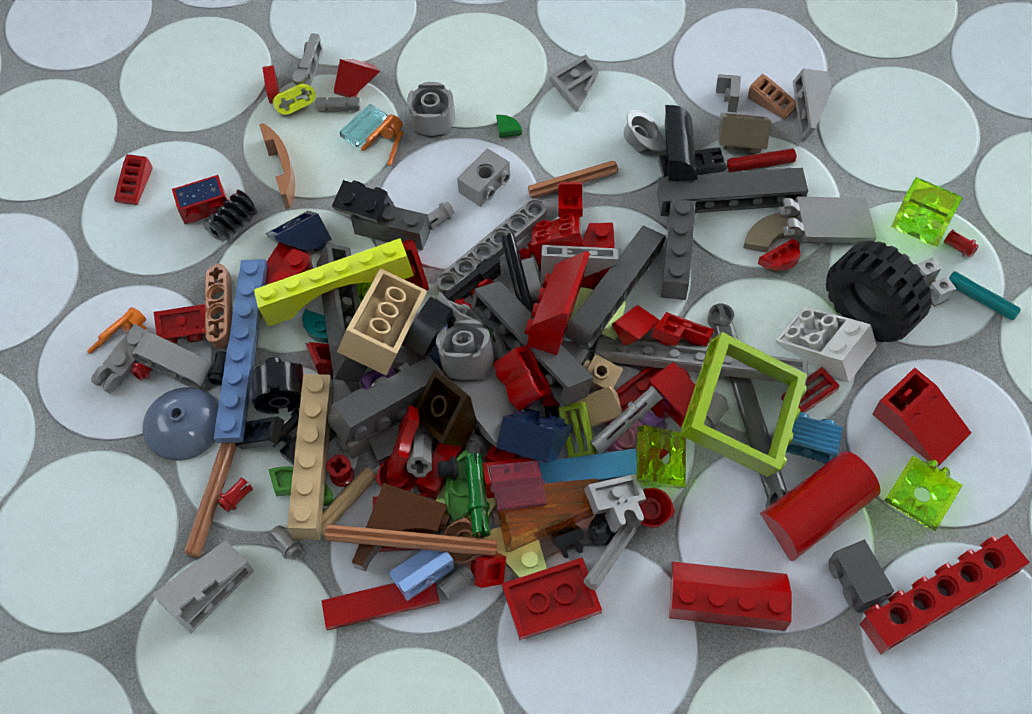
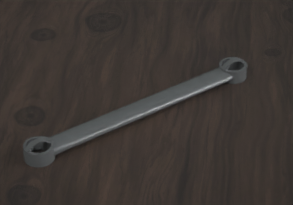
M724 303L713 305L709 310L707 321L709 326L714 329L716 336L723 332L738 340L733 325V309ZM720 312L721 323L713 319V313ZM729 376L750 446L768 455L771 439L752 380ZM781 471L768 477L760 474L767 497L765 506L768 508L771 505L770 500L772 498L778 497L780 499L789 491H787Z

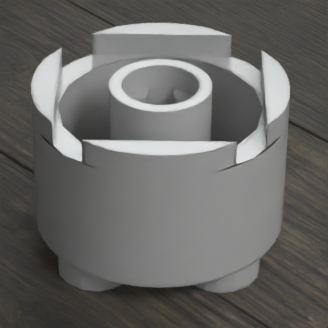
M425 82L418 85L419 88L415 91L412 89L407 97L410 123L415 133L427 136L448 134L455 122L454 99L450 89L448 91L443 84L438 82Z
M459 320L453 322L454 326L449 329L444 327L437 335L436 345L445 376L449 379L457 380L473 379L479 381L484 379L486 372L490 370L494 363V353L488 329L486 330L483 324L476 320Z

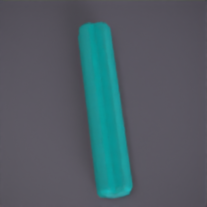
M954 271L949 276V280L957 290L1006 318L1014 320L1020 313L1021 308L957 271Z

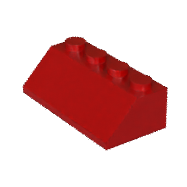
M584 251L555 264L552 274H546L543 288L541 287L537 303L534 304L531 318L533 319H528L524 334L529 335L528 347L558 355L580 292L590 252Z
M672 561L669 618L786 631L792 622V591L788 576L784 573Z

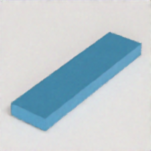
M636 448L559 459L549 463H538L541 472L542 491L589 485L636 474L637 478H640Z

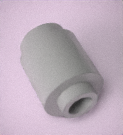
M718 392L713 393L704 425L712 429L729 409L727 399Z

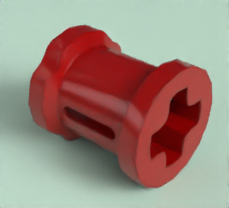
M336 454L327 461L326 469L330 473V479L335 486L346 487L354 480V470L351 467L350 460L345 455Z

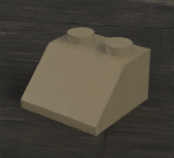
M721 113L718 143L719 145H724V150L737 151L738 147H746L747 152L761 153V149L768 148L771 120L764 116Z

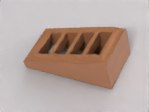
M761 74L751 84L747 98L780 118L786 120L796 109L795 100L766 75ZM783 104H786L787 106L784 109L781 108Z

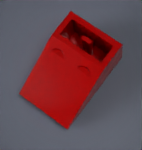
M915 367L879 401L872 414L935 468L941 465L972 433L939 387Z

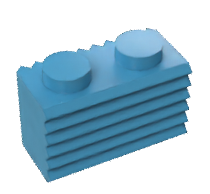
M800 412L793 424L792 432L794 435L791 443L787 446L786 453L789 452L797 456L806 457L807 459L811 458L818 462L828 463L838 454L843 426L836 425L830 419L809 418L808 414Z

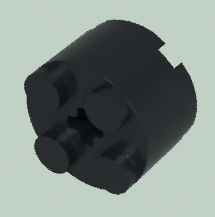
M271 357L265 360V364L251 370V398L254 408L266 414H279V409L287 408L288 412L299 409L304 374L302 364L281 362L280 358Z

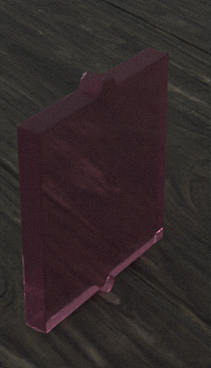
M537 460L489 466L492 482L490 490L494 492L497 511L547 504L543 488L545 480L541 479Z

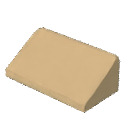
M610 386L590 393L588 397L571 403L586 402L591 428L612 421L622 413L618 394ZM577 409L581 431H584L580 411ZM568 411L567 416L569 424L573 425L571 412Z

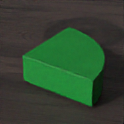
M496 115L499 138L522 135V128L518 121L507 115Z

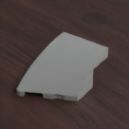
M492 365L490 370L486 372V377L482 380L453 379L452 382L471 397L477 426L480 428L481 435L497 447L503 416L514 414V411L518 410L509 402L506 387L496 377V371Z

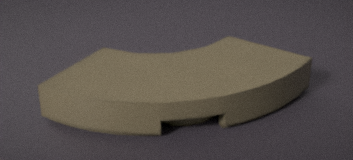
M779 212L762 218L748 232L743 248L768 252L770 246L776 240L785 237L783 227H788L787 220L790 218L797 219V216L781 217Z

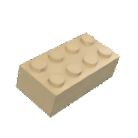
M380 268L346 329L337 352L387 375L427 290Z

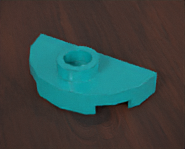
M305 309L302 321L309 337L318 342L328 343L324 315Z

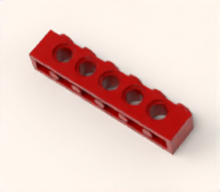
M1008 534L999 539L992 536L980 544L982 549L977 552L970 549L957 558L959 562L953 566L948 562L934 571L936 576L929 580L926 576H923L911 585L913 589L907 593L899 590L888 598L889 603L883 607L878 603L864 612L866 617L860 623V626L878 652L883 654L1021 572L1030 562ZM984 559L990 561L993 564L994 569L988 567L985 564ZM961 573L967 574L970 577L971 582L965 581L962 578ZM937 586L943 587L947 591L948 596L942 595L938 591ZM914 600L922 602L925 610L917 608ZM890 614L897 615L901 619L902 624L894 623L890 618Z

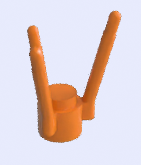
M392 114L388 115L383 123L366 138V143L361 147V150L365 151L380 135L387 139L395 137L388 160V166H391L399 141L404 135V132L401 131L403 123L400 118Z
M130 307L120 319L98 336L99 340L87 352L89 354L94 352L120 328L128 332L136 324L146 330L147 328L143 325L146 317L139 310Z

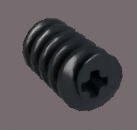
M237 189L236 194H232L230 200H226L223 206H219L216 209V213H212L209 216L210 220H204L203 224L214 238L220 240L223 237L229 241L231 237L228 231L236 234L238 231L235 225L241 228L244 227L241 219L243 218L249 222L251 218L248 212L256 215L258 212L252 200L243 191Z

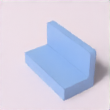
M421 550L391 570L389 575L408 601L453 571L455 567L453 559L447 551Z

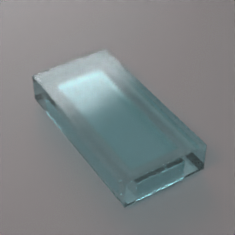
M369 104L339 131L340 136L358 148L383 123L387 114L374 105Z

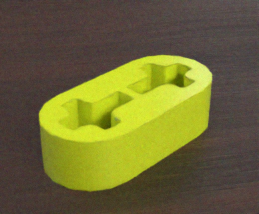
M298 84L276 95L273 99V107L280 114H291L310 105L315 100V90L310 85ZM302 89L309 91L307 100L304 98L296 99L297 96L302 94ZM282 98L286 101L290 99L293 100L292 102L287 104L286 110L282 107H279V105L281 104L280 99Z

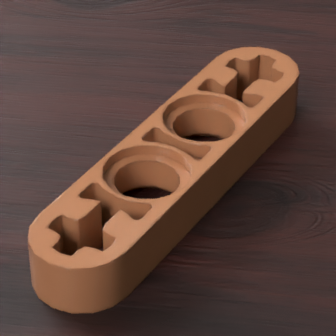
M222 264L211 266L205 275V335L210 344L218 349L228 345L232 322L231 274ZM224 292L221 298L213 299L217 293ZM220 311H224L222 317H220L219 319H213L215 314H217Z

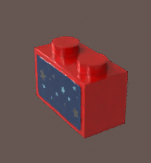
M219 175L172 189L178 212L184 224L208 218L212 213H216V209L219 206H223V203L227 200Z

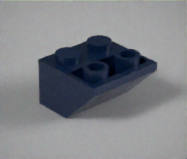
M524 409V412L514 411V414L503 416L497 448L549 463L557 460L572 431L573 425L564 423L565 419L561 417H542L539 411L533 409Z

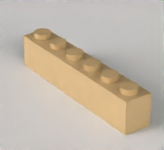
M303 374L287 524L289 534L294 540H320L327 472L326 464L328 461L331 428L327 419L334 396L331 375Z

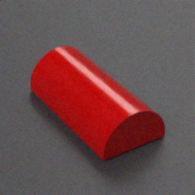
M843 451L762 511L760 515L789 560L795 561L877 498L881 492L880 484L874 472L860 457L852 452Z

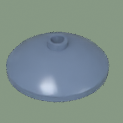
M182 387L168 391L157 398L147 410L143 420L144 439L154 453L165 459L187 460L194 458L209 449L215 442L214 432L219 404L211 394L199 388ZM181 413L179 417L174 418L176 414Z

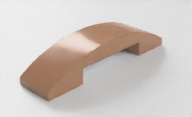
M262 123L259 126L269 156L278 154L284 174L275 178L284 206L288 209L292 205L295 194V176L291 161L280 137L269 126Z

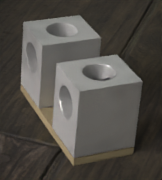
M933 257L918 263L921 274L925 275L928 280L927 286L931 287L932 305L935 307L949 301L956 288L948 277L938 281L935 280L941 268Z

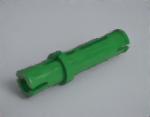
M471 453L464 457L469 493L467 512L471 514L472 536L478 538V533H480V538H484L490 535L488 521L490 504L486 502L482 455L476 453V459H474V453Z

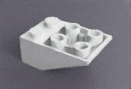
M806 306L799 311L776 340L777 344L802 360H808V364L816 369L823 367L831 377L850 382L877 347L871 324Z

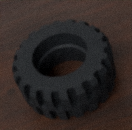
M864 241L855 244L830 267L826 276V291L829 292L828 298L830 302H833L836 312L840 313L842 317L871 324L874 338L878 342L902 340L928 315L932 304L931 287L927 286L928 280L926 276L921 274L919 266L913 264L909 260L910 257L905 253L901 254L898 248L886 246V243L880 241Z

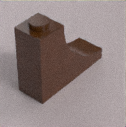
M383 483L366 528L440 535L441 530L445 531L449 525L451 515L448 514L446 504ZM359 544L352 564L355 568L366 572L372 559L385 546Z

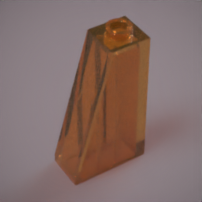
M597 478L500 488L495 501L506 552L518 549L595 516L584 489L589 484L598 483Z

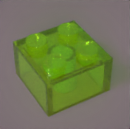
M915 177L891 227L918 238L924 243L938 247L963 197Z

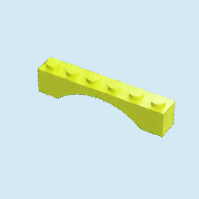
M401 238L262 286L254 289L258 309L268 327L293 319L306 304L323 293L349 284L373 282L380 268L402 279L414 275Z

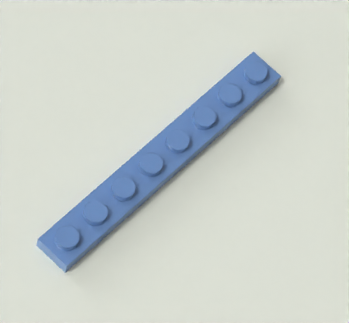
M266 259L241 260L214 432L216 443L243 442L251 389L250 371L254 368L261 318L254 289L265 286L268 268Z

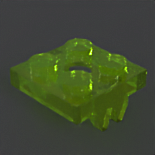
M648 425L637 427V481L642 482V486H651L653 488L672 487L677 489L686 487V438L679 435L680 432ZM662 448L666 449L669 453L670 459L668 464H664L659 458V452Z
M912 455L884 502L935 532L963 484L949 477L951 474L948 467L939 469L936 460L925 463ZM919 487L927 489L930 493V499L926 502L919 501L914 495L915 489Z

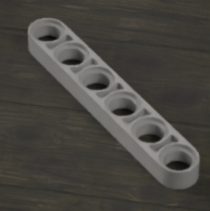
M539 199L528 201L437 277L438 292L444 295L453 288L447 289L442 287L441 284L445 280H452L455 286L471 273L460 272L459 269L462 266L469 265L473 268L472 271H474L479 263L484 259L490 258L493 254L500 258L505 253L503 245L496 243L494 240L498 236L512 233L515 236L516 243L532 231L536 223L546 218L545 203ZM539 208L542 212L538 215H532L529 210ZM515 222H522L525 224V226L522 229H515L512 227L513 223ZM485 250L490 253V256L483 259L479 258L477 254Z

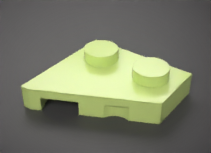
M533 518L490 529V535L483 538L497 541L496 553L506 556V564L517 578L547 569Z

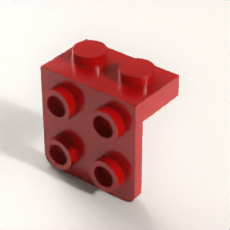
M571 213L565 214L553 221L542 220L532 228L531 247L539 271H541L542 245L585 247L581 236L579 214L574 216Z

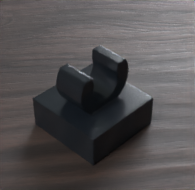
M574 524L550 533L552 543L557 548H560V553L564 558H569L567 548L570 545H575L576 551L579 554L583 552L582 544L579 541L585 538L582 529L578 525Z

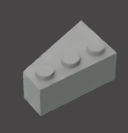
M224 541L153 593L152 596L192 634L254 570L246 559Z

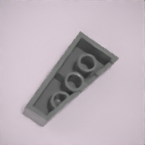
M429 355L425 359L418 356L419 362L411 366L405 363L398 367L399 372L387 379L385 376L376 379L368 390L365 391L362 387L332 404L327 422L345 445L353 441H361L369 434L376 431L382 432L390 425L401 422L408 406L416 407L433 370L438 369L442 372Z

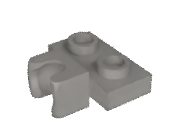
M636 474L589 484L584 489L594 515L607 512L605 517L613 533H616L626 522L630 528H634L643 521L644 516L639 504L643 503L646 497Z

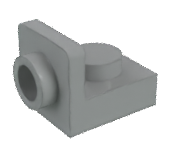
M719 74L717 77L716 93L725 94L724 102H728L727 112H737L741 76Z

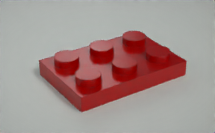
M583 557L501 583L519 641L602 614V608L595 590H591L584 584L588 570Z

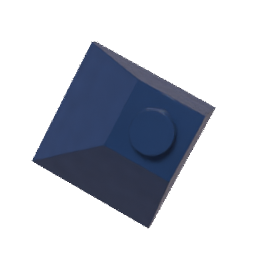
M308 210L266 233L269 238L309 251L314 250V252L324 249L326 242L332 240L319 214Z

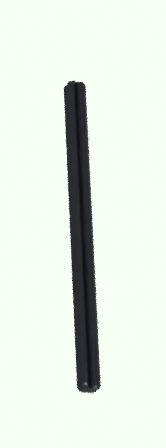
M512 233L504 234L501 237L515 296L532 314L533 305L515 236ZM544 406L546 417H560L559 406Z

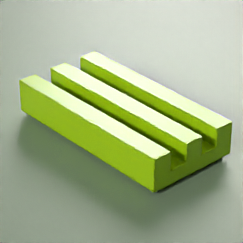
M586 402L558 408L559 415L565 419L564 423L569 424L567 412H571L579 452L576 453L572 434L570 433L566 441L569 458L597 454V450L591 442L594 437ZM577 409H579L588 446L587 451L584 445Z

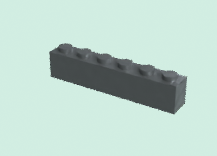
M803 167L698 175V180H668V177L658 179L657 187L660 216L669 215L671 199L696 201L695 213L784 207L783 199L791 198L795 201L796 197H807L808 193Z
M326 243L317 262V267L351 256L350 248ZM349 284L323 293L321 297L334 379L360 382L368 367L337 352L346 329L360 306L357 285Z
M500 281L476 288L471 309L492 332L499 330L504 344L509 350L512 351L516 347L527 345L529 335L524 334L528 319H533L531 318V312ZM562 344L558 355L529 347L538 362L539 369L545 375L550 385L551 395L562 407L588 397L593 376Z

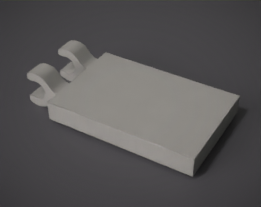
M796 197L795 201L791 198L783 199L784 207H779L781 217L797 216V219L790 218L787 220L788 227H783L784 236H801L803 243H860L875 241L877 238L867 198Z

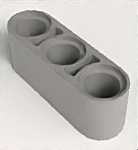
M150 332L144 333L131 354L139 363L184 385L201 389L208 377V372L212 370L213 366L203 357Z

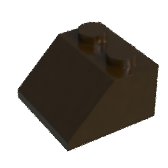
M434 369L415 407L419 411V423L442 444L465 447L477 425L471 397L442 372Z

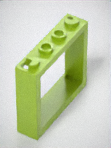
M721 332L709 342L679 435L766 477L781 471L787 461L785 456L787 446L793 439V424L800 414V409L798 408L800 399L806 392L805 381L807 374ZM725 355L788 385L768 455L704 425Z

